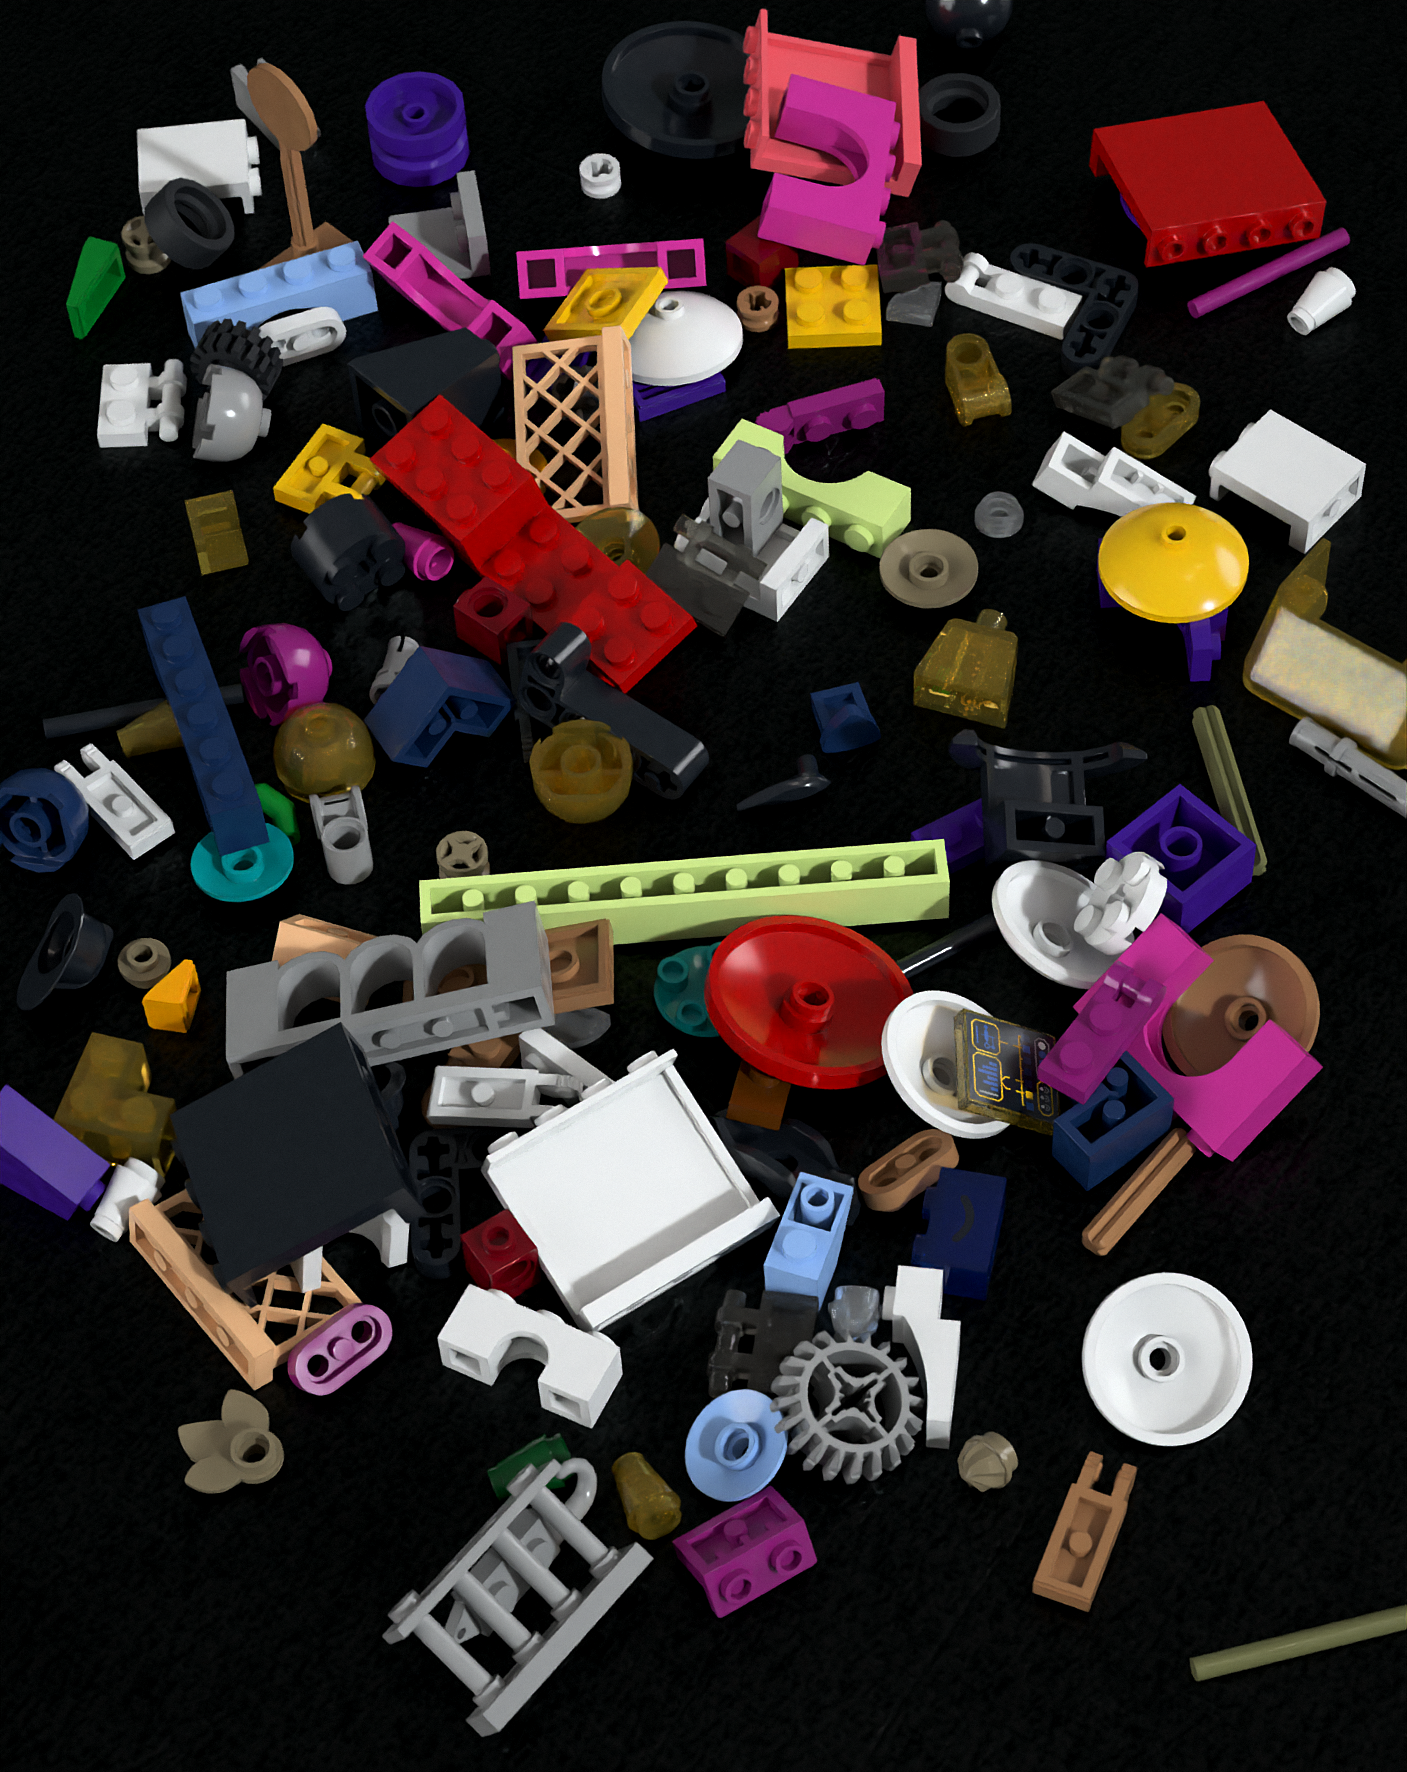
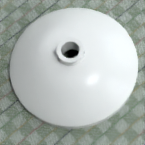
M681 290L661 292L655 304L649 309L635 329L633 336L628 340L631 345L632 380L648 385L675 386L697 382L717 374L730 365L741 350L743 332L740 319L730 307L709 295Z
M1028 860L1011 865L997 880L992 892V908L999 930L1012 950L1027 965L1046 978L1065 986L1090 989L1125 952L1123 951L1116 955H1106L1088 944L1082 935L1075 932V920L1080 911L1088 905L1097 887L1079 873L1055 863ZM1133 932L1125 938L1130 943L1135 941Z
M924 991L913 994L903 1000L890 1013L882 1033L883 1060L896 1091L908 1107L920 1118L951 1135L980 1139L1003 1131L1020 1113L970 1098L966 1011L993 1020L996 1019L979 1005L953 993Z
M1149 1274L1121 1285L1110 1293L1096 1309L1087 1327L1083 1342V1375L1094 1404L1109 1423L1119 1431L1148 1444L1160 1446L1185 1445L1215 1433L1238 1410L1246 1395L1251 1379V1342L1240 1314L1233 1304L1216 1288L1200 1279L1184 1274ZM1156 1348L1163 1351L1166 1357L1165 1365L1160 1370H1155L1149 1362V1356Z

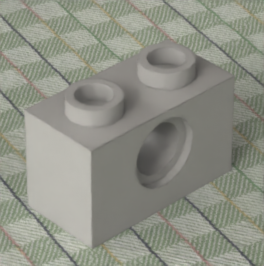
M738 439L708 477L711 543L754 561L783 523L781 457L763 447H756Z

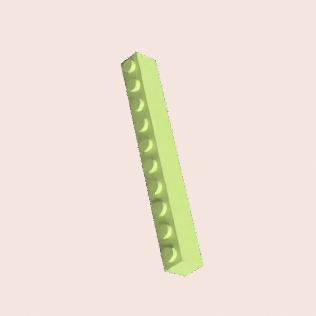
M944 839L419 881L422 934H425L436 925L452 919L471 918L484 922L483 912L534 900L544 929L605 918L606 920L609 919L613 929V945L728 936L732 931L746 923L760 918L780 915L814 917L842 926L949 918L950 880Z

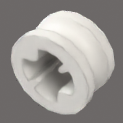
M594 154L582 161L580 165L581 189L586 195L601 199L613 196L619 191L621 187L620 165L616 158L607 154Z

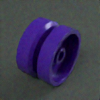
M420 71L402 73L383 81L370 93L365 108L373 164L382 177L398 185L410 187L431 186L452 178L465 166L470 152L463 95L452 81L434 73Z

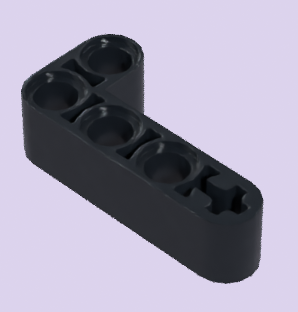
M560 622L556 624L526 658L517 689V698L522 708L533 718L657 795L671 800L680 798L709 763L707 749L691 734L587 671L592 650L589 638L580 628L571 623Z

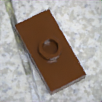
M742 1058L726 1118L779 1131L792 1083L770 1076Z

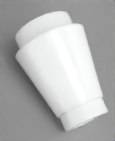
M1331 267L1325 272H1317L1293 307V310L1287 315L1290 325L1300 334L1308 335L1312 330L1350 307L1351 298L1356 293L1354 284L1345 273L1337 268Z
M129 1157L124 1166H116L90 1225L104 1237L117 1242L122 1234H125L129 1229V1208L147 1198L154 1205L162 1197L159 1190L165 1183L164 1178L144 1162Z

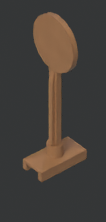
M259 63L247 75V88L258 115L279 142L280 161L293 232L291 247L259 268L263 269L353 241L327 222L313 230L299 151L307 150L317 140V124L314 114L305 96L293 80L279 68L269 63Z

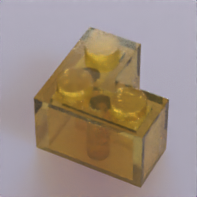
M92 1032L53 1120L108 1162L110 1166H124L129 1157L144 1162L165 1178L175 1155L171 1139L176 1137L170 1114L177 1111L174 1099L146 1093L152 1076L143 1043Z

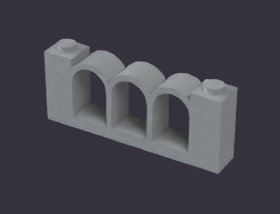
M535 900L483 912L484 922L471 918H462L438 924L423 934L417 943L409 937L400 935L379 936L356 947L345 960L338 954L321 951L295 957L281 967L278 960L227 971L226 1060L234 1079L339 1022L346 1027L362 1046L370 1067L555 1025L548 938ZM469 964L487 966V984L437 995L439 983L454 969ZM394 981H413V1001L365 1011L367 1000L373 992L383 985ZM325 997H340L341 1017L293 1028L296 1016L311 1002Z

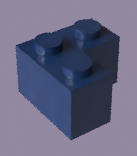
M419 646L414 654L408 658L405 666L387 690L379 697L375 706L364 719V722L391 761L427 768L455 731L490 737L518 700L489 661Z
M1126 1050L1084 1105L1063 1094L1074 1107L1054 1120L1052 1156L1086 1191H1089L1169 1134L1172 1125L1174 1098Z

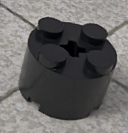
M348 493L326 501L311 512L303 521L308 529L299 540L295 534L291 543L293 558L328 602L337 604L342 611H350L359 606L365 594L381 585L390 586L395 584L406 571V567L402 563L406 551L404 539L374 501L365 494H362L363 499H354Z

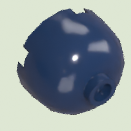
M46 768L20 770L0 783V846L3 844L10 852L15 854L10 861L19 867L35 872H54L60 869L67 861L74 857L88 833L89 808L85 798L75 784L59 772Z

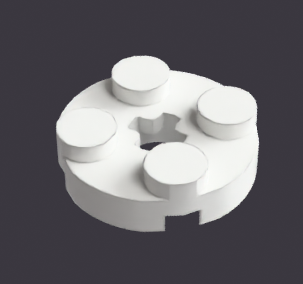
M1141 851L1128 854L1119 862L1113 858L1107 859L1096 872L1094 883L1097 887L1088 905L1080 911L1075 920V932L1082 935L1088 944L1106 955H1116L1125 951L1132 945L1125 938L1135 927L1144 932L1152 923L1162 904L1167 888V878L1159 874V870L1165 869L1163 864Z

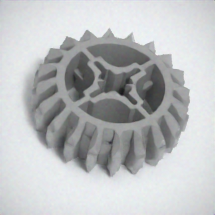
M847 1327L839 1329L833 1339L824 1331L817 1333L812 1339V1344L807 1340L800 1342L793 1350L794 1356H787L780 1364V1372L783 1375L777 1376L771 1386V1390L780 1397L772 1401L770 1411L773 1413L781 1411L785 1417L775 1426V1431L777 1434L784 1430L788 1431V1435L790 1434L793 1439L787 1446L786 1455L796 1454L800 1449L807 1456L803 1461V1471L811 1470L819 1463L823 1465L824 1481L832 1480L840 1470L846 1485L855 1483L860 1478L861 1473L868 1481H872L881 1475L882 1468L886 1471H892L900 1464V1455H907L913 1449L915 1441L911 1436H915L921 1430L923 1423L914 1414H917L923 1408L925 1399L909 1394L918 1386L919 1377H904L901 1373L907 1365V1357L897 1358L893 1362L887 1356L890 1351V1341L882 1342L876 1349L871 1346V1337L868 1331L862 1332L853 1342ZM843 1369L853 1371L863 1378L849 1376ZM809 1382L815 1388L812 1394L818 1401L820 1408L819 1416L816 1419L811 1412L808 1402ZM877 1393L882 1400L885 1410V1428L880 1425L879 1422L882 1418L875 1408L874 1399ZM857 1396L862 1397L852 1408L844 1409L836 1416L832 1415L841 1404L846 1401L850 1403ZM838 1433L844 1435L852 1444L840 1441L829 1434Z

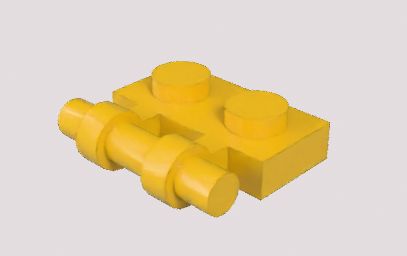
M323 423L273 487L275 501L310 514L326 501L342 494L350 493L354 499H363L362 494L369 495L373 489H379L386 481V478L374 468L369 457L363 456L366 452L363 438ZM348 474L357 477L350 488L341 485Z

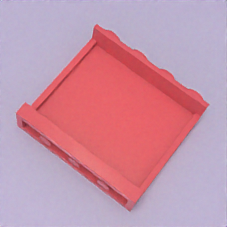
M761 9L755 27L748 26L743 45V52L750 54L744 71V84L750 85L744 104V116L750 117L745 131L744 147L751 149V168L840 185H849L856 182L849 168L832 154L774 137L779 106L792 73L896 102L894 121L901 125L895 148L893 150L889 149V154L895 155L896 160L891 179L888 183H884V187L890 188L891 194L909 197L922 165L916 39L899 36L892 55L889 56L768 32L767 10Z

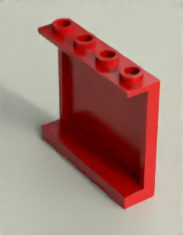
M1264 101L1093 130L1089 167L1095 177L1110 174L1147 239L1144 261L1146 267L1320 238L1326 200Z

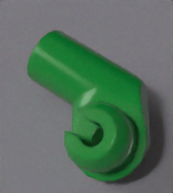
M266 783L254 784L260 798L263 813L272 819L273 826L279 828L287 835L292 846L298 844L301 837L294 803Z

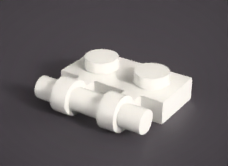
M177 359L166 361L164 372L159 377H153L150 363L103 365L97 430L100 448L147 446L148 432L160 431L159 436L164 441L171 442L178 438V429L184 424L185 412L183 406L180 405L181 397L185 395L187 378L183 374V363ZM151 400H162V403L157 408H150Z

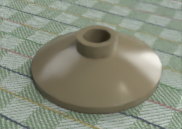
M920 529L905 533L886 547L880 560V578L886 590L897 600L919 608H939L961 600L972 590L978 577V560L971 546L959 536L943 530Z

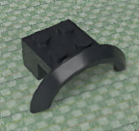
M964 729L957 734L948 745L950 757L958 765L980 773L985 869L1006 870L1011 865L1022 861L1040 860L1064 866L1083 876L1106 857L1103 807L1086 805L1084 779L1122 772L1136 767L1148 759L1146 752L1126 742H1115L1099 748L1073 752H1030L1007 749L983 742L977 737L974 730Z

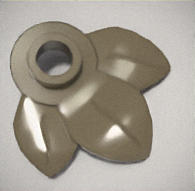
M228 1390L223 1401L222 1420L196 1422L182 1425L178 1428L182 1447L186 1455L195 1462L184 1479L185 1484L200 1492L220 1493L229 1490L240 1482L248 1484L265 1482L274 1477L283 1464L284 1452L282 1444L273 1433L269 1432L267 1409L261 1402L244 1392ZM260 1453L265 1455V1457L258 1462H246L247 1459L253 1454Z

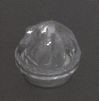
M841 1286L836 1288L834 1301L828 1304V1313L831 1315L834 1329L838 1331L847 1327L853 1342L862 1332L869 1331L870 1335L876 1333L883 1314V1306L879 1304L880 1292L863 1286Z

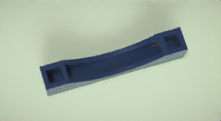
M186 596L139 609L138 614L147 650L158 682L165 693L174 716L220 857L270 842L260 798Z

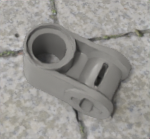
M359 784L351 786L350 792L319 798L317 794L308 795L317 838L321 840L330 877L337 883L345 885L364 881L373 870V858L367 831L368 823Z

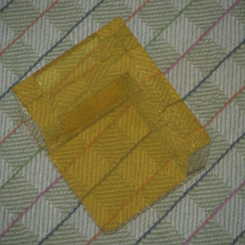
M233 491L185 500L202 575L247 565L249 561Z

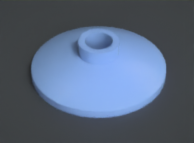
M735 1390L713 1400L698 1415L687 1438L685 1463L690 1479L702 1493L719 1501H738L760 1491L775 1476L786 1453L788 1431L784 1430L781 1433H776L775 1426L785 1417L781 1411L774 1413L770 1411L772 1399L754 1390ZM749 1446L746 1453L742 1456L744 1449Z

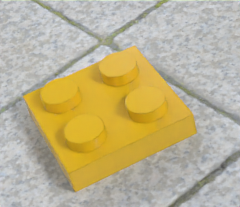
M877 264L785 268L788 349L882 345Z
M661 267L588 268L548 322L544 332L549 341L553 342L602 335L603 327L621 325L629 340L646 313L655 304L656 299L667 285L668 280Z

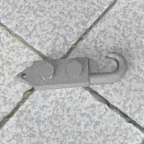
M571 1458L561 1464L562 1468L555 1477L563 1479L570 1473H577V1487L564 1505L581 1521L594 1501L597 1490V1477L593 1466L585 1459ZM525 1507L508 1527L547 1569L561 1552L559 1545L565 1539L533 1507L530 1509ZM492 1546L470 1571L510 1613L531 1587ZM453 1591L451 1594L455 1599V1603L445 1630L458 1643L480 1633L489 1637L494 1630Z

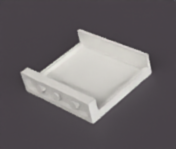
M674 1048L659 1057L655 1051L646 1053L627 1067L630 1074L612 1084L607 1077L594 1083L581 1093L582 1102L568 1110H565L562 1104L557 1105L534 1121L537 1128L521 1137H518L515 1131L510 1132L487 1148L490 1155L486 1157L481 1172L504 1209H509L538 1248L540 1267L578 1328L585 1333L602 1330L770 1229L780 1216L769 1197L759 1201L673 1066L678 1056Z

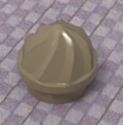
M987 1432L983 1436L976 1435L971 1437L964 1444L958 1458L959 1474L962 1480L966 1481L969 1487H976L981 1492L990 1488L999 1489L1010 1482L1012 1472L1018 1465L1017 1455L1011 1444L1003 1436L995 1432Z

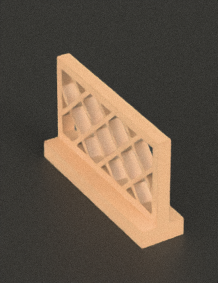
M621 325L603 327L602 335L512 347L517 462L535 477V481L540 489L545 485L560 497L552 508L569 523L617 517L620 523L639 521L631 345ZM597 351V364L584 378L569 367L571 362L580 353ZM546 358L554 366L536 384L526 376L525 360ZM564 372L576 381L578 385L561 403L546 390ZM597 379H598V389H597L595 386H593V384L595 383V381H596ZM526 385L532 389L528 395ZM586 391H589L599 399V408L585 422L570 409ZM542 397L555 407L556 410L538 428L528 420L527 411ZM566 416L578 425L580 429L562 447L549 437L548 434ZM599 423H600V433L595 430L596 426H597ZM528 429H529L532 433H534V434L529 438V440H528ZM590 435L601 443V452L587 467L572 453ZM543 440L558 454L539 472L529 464V455ZM568 460L582 473L566 491H563L549 479ZM601 467H602V478H601L598 474H596V473L600 470ZM592 479L603 488V504L582 506L573 498ZM568 504L573 507L565 509Z
M186 1189L155 1206L147 1198L129 1208L130 1242L254 1391L273 1380V1369L288 1361L292 1349L298 1342L336 1314L326 1315L309 1312L312 1295L336 1298L343 1307L353 1303H362L322 1256L321 1288L305 1292L301 1311L270 1306L274 1289L302 1293L296 1277L277 1275L278 1270L251 1284V1286L265 1287L266 1291L263 1304L250 1308L246 1303L239 1302L233 1293L226 1294L215 1277L213 1265L207 1264L202 1259L204 1246H209L202 1237L200 1230L177 1228L170 1221L169 1218L182 1211L202 1214L201 1209L195 1206ZM267 1321L298 1325L296 1335L278 1346L271 1341L264 1331Z

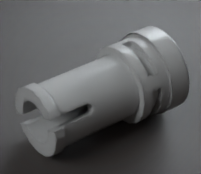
M401 636L393 637L389 641L383 668L377 672L376 679L372 683L369 693L370 699L374 704L377 703L379 697L387 690L405 666L408 658L419 647L415 640L405 637L401 652L398 651Z

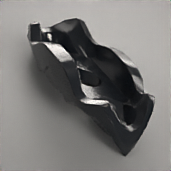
M728 1108L707 1118L741 1173L771 1190L780 1198L790 1199L800 1172L852 1186L853 1196L846 1225L853 1226L859 1215L862 1202L858 1177L845 1173L837 1165L830 1144L817 1130L798 1119L782 1118L779 1131L728 1119L726 1118ZM775 1159L787 1161L794 1167L795 1170L790 1172L783 1164H781Z

